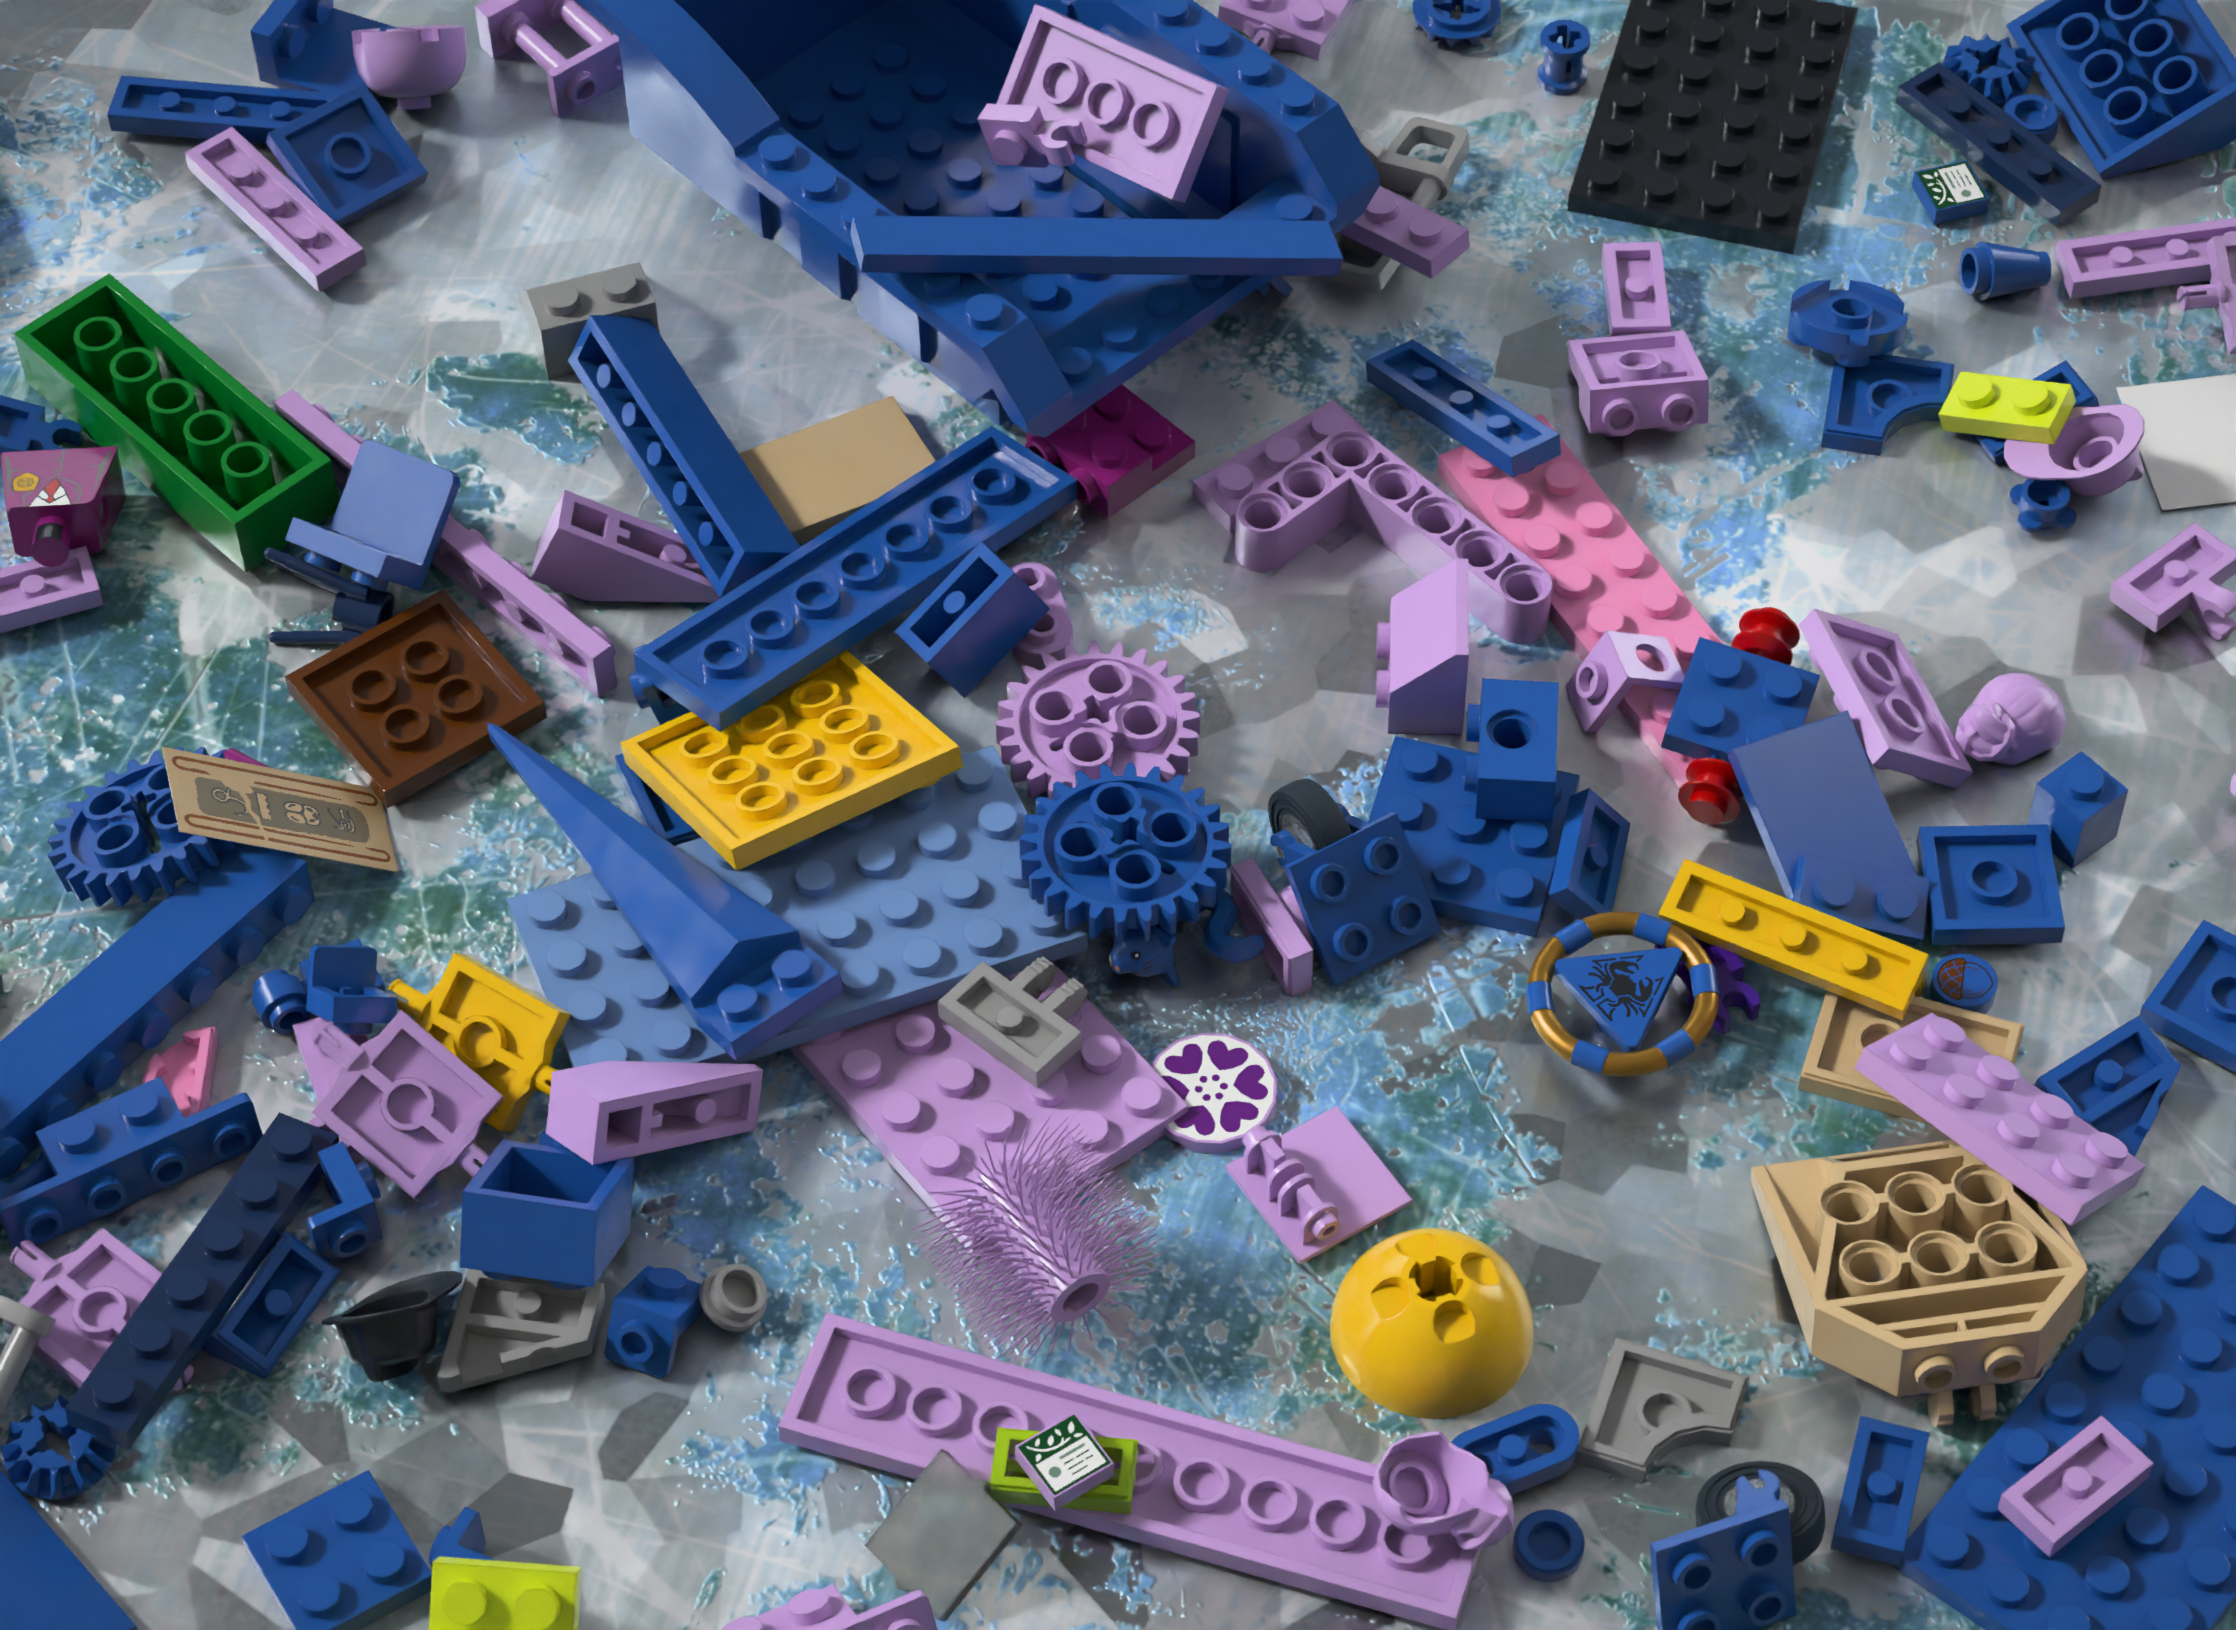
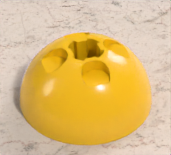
M1422 1228L1401 1232L1382 1240L1367 1250L1349 1269L1340 1284L1333 1302L1330 1318V1340L1335 1358L1348 1380L1366 1397L1391 1411L1403 1415L1427 1419H1445L1481 1410L1499 1400L1514 1387L1524 1373L1531 1357L1534 1343V1321L1530 1301L1522 1282L1511 1265L1499 1253L1484 1242L1458 1231Z

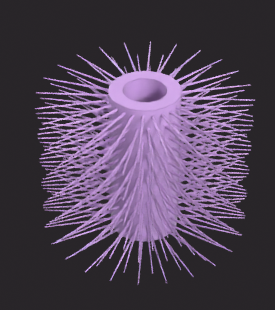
M1052 1115L1049 1116L1023 1154L1028 1133L1026 1130L1031 1118L1029 1119L1012 1160L1006 1161L1008 1126L1005 1144L1003 1142V1162L999 1159L1000 1163L994 1166L986 1140L984 1139L992 1168L989 1169L982 1157H980L987 1168L985 1173L965 1156L961 1155L982 1174L980 1177L977 1175L978 1179L976 1181L959 1174L961 1177L942 1173L946 1176L974 1183L970 1190L926 1193H941L942 1195L966 1198L916 1211L918 1213L968 1200V1203L960 1207L928 1212V1214L949 1211L912 1230L948 1214H956L957 1216L922 1230L921 1232L940 1226L913 1244H916L932 1233L950 1229L920 1246L919 1248L938 1239L921 1255L930 1249L944 1244L926 1257L924 1261L933 1254L940 1252L928 1264L930 1265L947 1255L934 1269L951 1261L936 1274L937 1276L940 1272L951 1268L949 1273L939 1280L941 1281L950 1273H955L943 1286L961 1276L949 1290L966 1281L965 1284L950 1296L965 1290L964 1294L954 1300L955 1302L965 1294L968 1295L958 1307L976 1297L963 1309L966 1311L979 1304L965 1316L967 1317L971 1313L980 1311L979 1315L969 1321L970 1323L980 1315L983 1316L973 1328L991 1318L979 1329V1332L994 1325L980 1337L982 1338L986 1334L994 1333V1336L984 1344L1003 1332L994 1341V1345L988 1349L1005 1340L994 1351L996 1352L1018 1332L1010 1343L1011 1346L995 1359H998L1018 1343L1010 1352V1356L1021 1341L1035 1329L1031 1340L1010 1363L1035 1339L1028 1351L1029 1354L1041 1332L1052 1320H1054V1324L1025 1366H1027L1053 1329L1049 1348L1051 1347L1058 1322H1062L1046 1362L1064 1323L1071 1321L1069 1353L1075 1319L1077 1320V1318L1083 1316L1091 1340V1334L1085 1314L1088 1313L1095 1322L1089 1312L1090 1310L1095 1309L1114 1325L1095 1307L1101 1300L1115 1306L1116 1304L1114 1303L1133 1307V1305L1104 1298L1107 1292L1149 1288L1113 1283L1160 1269L1157 1268L1110 1281V1278L1121 1273L1147 1268L1131 1269L1165 1251L1132 1266H1120L1131 1259L1154 1251L1155 1249L1142 1253L1165 1237H1162L1146 1248L1143 1247L1130 1251L1132 1248L1157 1235L1158 1233L1143 1240L1158 1226L1150 1232L1148 1230L1135 1236L1153 1223L1154 1220L1140 1229L1149 1216L1136 1224L1134 1223L1145 1212H1141L1129 1219L1132 1214L1142 1207L1141 1205L1135 1211H1129L1131 1209L1129 1207L1139 1201L1137 1200L1127 1208H1123L1133 1195L1116 1205L1129 1193L1128 1191L1114 1198L1118 1192L1127 1186L1125 1185L1120 1190L1113 1191L1115 1186L1123 1181V1179L1112 1187L1107 1188L1118 1175L1100 1185L1114 1172L1111 1171L1098 1178L1102 1172L1111 1166L1110 1164L1104 1170L1096 1172L1099 1166L1108 1159L1091 1168L1103 1155L1084 1165L1098 1152L1097 1150L1082 1158L1085 1153L1096 1145L1094 1144L1089 1149L1080 1152L1084 1145L1090 1142L1092 1138L1070 1153L1087 1136L1086 1134L1068 1145L1083 1130L1057 1152L1067 1135L1081 1124H1078L1058 1140L1068 1127L1067 1125L1044 1153H1041L1044 1144L1069 1117L1047 1139L1045 1138L1044 1142L1040 1145L1050 1126L1047 1127L1034 1152L1025 1162H1022L1024 1156ZM1023 1138H1024V1142H1023V1145H1022V1148H1021V1152H1020L1019 1158H1018V1160H1015V1157H1016V1155H1017V1152H1018V1150H1019V1148H1020V1145H1021V1143H1022V1140H1023ZM1062 1140L1052 1156L1041 1162L1047 1152ZM1078 1142L1059 1162H1057L1061 1153L1064 1150ZM1040 1149V1152H1039L1037 1158H1036L1034 1161L1031 1162L1033 1156H1034V1155L1038 1152V1150ZM1059 1154L1054 1164L1047 1167L1049 1162ZM1081 1154L1077 1159H1075V1160L1073 1161V1159H1074L1077 1155ZM1089 1157V1158H1088L1085 1162H1083L1079 1167L1075 1168L1076 1165L1078 1164V1162H1080V1161L1084 1160L1085 1158ZM1072 1158L1065 1168L1058 1171L1060 1163ZM1092 1163L1087 1170L1078 1173V1171ZM1074 1165V1167H1073L1072 1169L1066 1170L1067 1168H1069V1167H1071V1166ZM1070 1171L1065 1178L1058 1180L1062 1173ZM1083 1173L1075 1182H1073L1076 1175ZM1097 1174L1094 1178H1092V1179L1089 1181V1179L1092 1177V1175ZM1070 1177H1073L1070 1184L1064 1185ZM1105 1177V1178H1104L1101 1182H1099L1095 1187L1091 1188L1092 1185L1094 1184V1182H1096L1097 1180H1099V1179ZM1088 1178L1082 1186L1075 1187L1077 1182ZM1108 1183V1185L1103 1190L1094 1193L1095 1190L1099 1189L1100 1187ZM1088 1185H1090V1187H1089L1088 1189L1082 1190L1083 1188H1085V1187H1087ZM1086 1191L1082 1197L1073 1200L1078 1193ZM969 1192L968 1195L948 1194V1193ZM1099 1193L1091 1202H1089L1092 1195ZM1115 1193L1105 1201L1110 1194ZM1086 1197H1089L1086 1204L1080 1205ZM1121 1197L1115 1204L1107 1208L1113 1200ZM1104 1198L1098 1206L1091 1207L1093 1202ZM1126 1202L1119 1210L1111 1212L1113 1209H1115L1122 1203ZM1107 1204V1206L1104 1209L1098 1210L1099 1208ZM962 1208H968L963 1212H955ZM1102 1211L1097 1218L1089 1220L1094 1213ZM1115 1213L1107 1222H1105L1108 1215ZM1131 1213V1214H1130L1129 1216H1127L1124 1220H1122V1218H1123L1125 1215ZM1139 1216L1128 1227L1124 1228L1128 1221ZM964 1217L955 1226L938 1230L951 1221ZM1105 1217L1101 1225H1096L1101 1218ZM1120 1218L1114 1226L1107 1227L1108 1223ZM1140 1222H1142L1135 1230L1125 1233L1137 1224H1139ZM965 1225V1226L962 1228V1230L953 1231V1230H955V1229H957V1228H959V1227ZM1123 1225L1121 1229L1115 1230L1117 1227ZM1119 1231L1115 1237L1106 1240L1111 1233ZM959 1232L955 1237L935 1245L947 1234ZM1149 1232L1133 1246L1121 1248L1126 1242ZM1132 1233L1122 1243L1111 1246L1119 1237ZM968 1235L962 1242L949 1246L957 1237ZM974 1240L969 1247L962 1248L966 1242ZM954 1247L945 1254L941 1255L946 1249ZM1126 1249L1121 1253L1115 1255L1118 1250ZM1141 1250L1132 1257L1116 1263L1125 1254ZM957 1252L954 1257L943 1262L949 1255ZM972 1254L969 1258L959 1262L964 1255ZM977 1256H982L976 1263H974ZM959 1258V1260L954 1265L948 1267L950 1264H952L955 1260ZM974 1258L971 1265L964 1267L970 1259ZM1115 1259L1112 1263L1106 1264L1107 1262ZM988 1261L983 1268L976 1270L980 1263ZM968 1268L958 1276L954 1277L959 1271ZM1126 1268V1269H1123V1270H1121V1271H1119V1272L1111 1273V1272H1113V1271L1116 1270V1269ZM971 1273L970 1276H969L967 1279H965L964 1281H962V1282L956 1284V1283H957L958 1281H960L966 1274ZM987 1275L984 1279L974 1283L979 1276ZM992 1277H997L990 1285H988ZM972 1279H974L969 1286H967V1287L961 1289V1288L964 1287L967 1283H969ZM989 1279L986 1286L977 1289L985 1280ZM1003 1282L998 1289L990 1291L995 1284ZM1110 1286L1132 1287L1109 1289ZM982 1290V1291H980L979 1293H977L976 1295H974V1296H972L971 1298H969V1297L972 1295L973 1292ZM1004 1290L1003 1294L996 1295L997 1293ZM985 1295L982 1300L970 1306L980 1296ZM1001 1296L999 1300L987 1305L993 1297ZM1006 1299H1011L1005 1306H1003ZM988 1300V1302L984 1305L983 1308L976 1310L978 1307H980L983 1303H985ZM1004 1300L1000 1308L992 1310L1000 1301ZM1018 1303L1012 1311L1004 1313L1009 1306ZM992 1312H995L994 1314H992L991 1316H989L988 1318H986L985 1320H983V1321L981 1322V1320H982L987 1314L992 1313ZM1018 1312L1013 1322L1001 1327L1011 1315ZM1000 1316L996 1322L985 1327L992 1319ZM1024 1318H1027V1320L1016 1330L1020 1321ZM1003 1321V1323L999 1326L998 1329H996V1330L990 1332L992 1329H994L997 1325H999V1324ZM1045 1321L1042 1328L1035 1335L1038 1326ZM1018 1322L1011 1334L996 1343L1014 1323ZM1034 1322L1030 1329L1015 1343H1013L1016 1337L1021 1332V1330L1027 1325Z

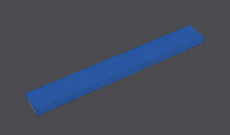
M853 215L850 229L851 239L861 272L1339 276L1343 261L1329 221Z

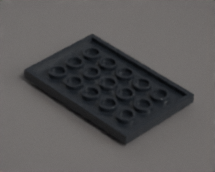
M1631 0L1570 189L1567 211L1793 254L1855 31L1859 8L1815 0Z

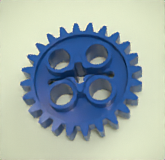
M183 747L177 748V750L185 751ZM200 747L193 752L209 756L205 747ZM158 750L153 752L147 764L140 766L135 759H132L128 762L127 772L121 775L112 771L106 772V784L102 787L86 786L84 791L88 798L85 801L69 802L66 807L71 816L54 822L59 833L48 838V843L53 850L48 854V858L67 892L73 891L78 901L82 902L91 897L95 906L100 907L113 897L116 905L123 907L134 894L139 895L142 903H147L155 889L162 887L170 895L174 893L176 881L181 878L193 883L198 880L196 869L202 865L217 867L220 863L215 854L218 851L235 850L237 845L231 841L179 832L165 760ZM221 751L211 755L213 757L226 759L223 752ZM145 799L148 802L147 812L159 835L162 849L157 853L154 850V838L143 817L140 806L141 802Z
M1134 763L1126 765L1123 776H1114L1111 769L1106 764H1102L1100 767V778L1091 780L1080 770L1076 771L1075 787L1073 789L1057 781L1053 784V800L1037 797L1036 815H1025L1024 834L1019 837L1022 880L1029 881V896L1032 900L1044 898V914L1050 917L1065 911V929L1067 930L1075 928L1082 921L1089 923V934L1092 939H1096L1105 927L1113 928L1115 939L1119 943L1124 941L1128 929H1137L1144 941H1150L1152 926L1157 924L1171 935L1175 934L1177 916L1196 923L1199 920V904L1208 907L1215 906L1216 889L1226 888L1227 869L1231 868L1229 824L1220 822V806L1218 804L1205 805V790L1202 787L1184 793V776L1181 774L1172 778L1168 783L1160 781V767L1154 766L1146 777L1137 776Z

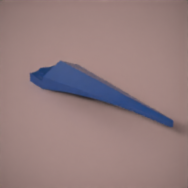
M488 723V733L492 743L537 798L588 866L644 945L698 1027L736 1061L844 992L840 973L801 940L799 930L499 726Z

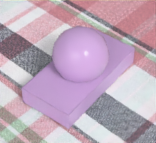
M1252 857L1232 865L1230 895L1233 896L1239 913L1237 917L1249 936L1260 934L1264 938L1265 946L1260 953L1287 994L1293 997L1312 989L1313 949L1310 945H1313V941L1291 885L1275 893Z

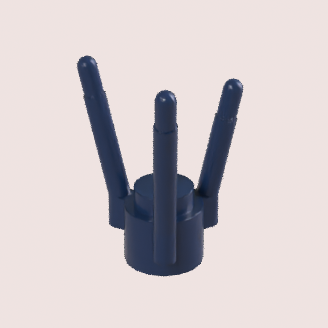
M271 547L264 551L265 558L277 563V567L280 570L336 593L332 620L342 625V631H274L269 634V641L271 643L343 645L393 617L395 600L392 593L348 581Z

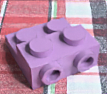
M1684 330L1568 340V363L1579 386V410L1590 434L1599 433L1604 436L1618 437L1626 436L1636 429L1658 428L1664 431H1683L1691 428L1694 424L1708 423L1709 379Z

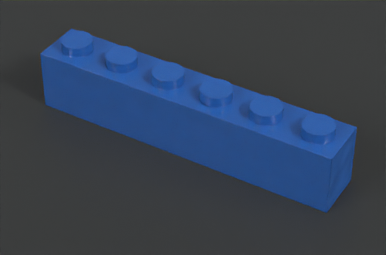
M590 315L568 362L720 598L800 548L651 320L647 318Z

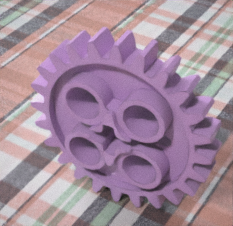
M1091 641L1088 646V652L1084 655H1079L1073 646L1067 644L1065 645V659L1061 661L1056 660L1045 652L1041 654L1042 671L1024 665L1021 668L1022 683L1008 682L1007 700H1001L998 703L999 720L996 721L997 744L1000 745V759L1003 764L1010 765V775L1013 783L1027 780V796L1029 798H1034L1047 791L1048 798L1053 800V784L1057 781L1073 789L1075 787V772L1079 770L1085 773L1091 780L1099 779L1102 764H1106L1114 776H1123L1126 765L1134 763L1137 776L1146 777L1154 766L1160 767V781L1168 783L1172 778L1176 777V774L1188 776L1190 773V757L1198 756L1200 713L1196 712L1195 693L1185 692V677L1181 674L1168 678V661L1165 659L1149 667L1147 665V650L1143 648L1137 651L1131 658L1124 657L1121 642H1117L1109 654H1101L1097 642Z

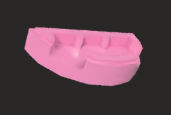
M216 1026L190 1030L182 1034L183 1041L169 1047L161 1056L157 1053L149 1060L142 1078V1084L161 1077L184 1118L210 1107L219 1045Z

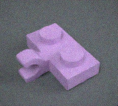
M2194 522L2112 582L2109 600L2155 633L2187 609H2190L2203 631L2210 637L2221 641L2236 629V622L2228 617L2236 611V594L2220 587L2222 583L2236 574V551Z

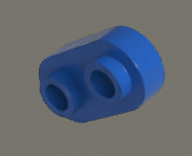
M1535 1404L1467 1430L1455 1437L1452 1443L1484 1461L1487 1471L1491 1474L1489 1478L1499 1480L1506 1486L1511 1496L1566 1473L1573 1466L1577 1458L1579 1429L1573 1417L1560 1407L1550 1404ZM1536 1444H1546L1553 1451L1542 1454L1534 1451L1531 1447Z

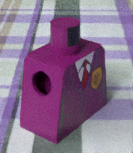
M117 446L1 453L5 506L15 554L21 557H33L36 562L43 566L56 567L67 560L69 550L86 546L88 553H97L104 549L126 500Z

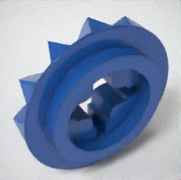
M1414 0L1412 14L1415 20V30L1426 32L1429 42L1444 39L1447 40L1450 48H1452L1456 42L1464 41L1474 47L1479 37L1492 38L1495 26L1501 22V4L1499 0ZM1456 6H1461V12L1463 13L1461 19L1450 18L1452 12H1455Z
M1987 33L1980 40L1964 35L1959 45L1948 46L1942 63L1994 104L2007 103L2010 99L2024 94L2031 83L2033 64L2027 61L2026 49L2012 48L2009 37L2000 41L1991 40ZM1988 63L1997 65L1990 66L1987 70H1983L1981 74H1978V66L1984 67Z
M60 1394L55 1403L43 1407L30 1403L28 1414L20 1422H9V1437L6 1445L1 1447L5 1469L11 1481L23 1492L41 1499H64L85 1492L105 1476L116 1454L117 1444L68 1425L65 1407L70 1401ZM48 1433L58 1434L63 1440L68 1439L71 1461L67 1462L63 1454L58 1455L53 1449L48 1450L46 1442Z

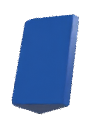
M286 1231L279 1237L201 1348L211 1356L265 1379L341 1271Z

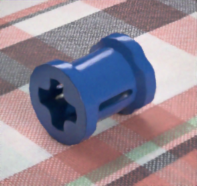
M1572 20L1553 21L1547 24L1540 33V47L1544 51V62L1537 69V82L1542 89L1550 91L1555 95L1575 94L1587 82V68L1583 64V57L1590 48L1591 38L1588 29L1579 22ZM1559 36H1562V44L1557 42ZM1566 72L1570 73V77L1568 79H1565Z

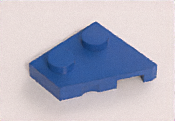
M2138 1015L2038 1077L2034 1085L2044 1093L2055 1095L2066 1101L2071 1106L2075 1115L2099 1132L2110 1134L2119 1139L2127 1147L2128 1153L2135 1157L2181 1065Z

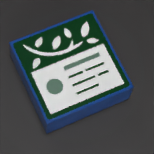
M1968 160L1914 172L1912 188L1934 225L1987 213L1990 198Z

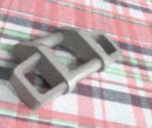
M1421 117L1410 119L1386 150L1366 130L1352 127L1380 175L1379 185L1387 189L1413 195L1410 201L1428 210H1431L1437 200H1442L1446 197L1454 184V178L1469 153V136L1465 128ZM1420 143L1449 149L1441 165L1407 155L1415 145ZM1337 232L1334 237L1341 254L1344 251L1379 260L1373 267L1369 268L1342 262L1339 276L1321 277L1323 280L1370 293H1378L1384 288L1401 263Z

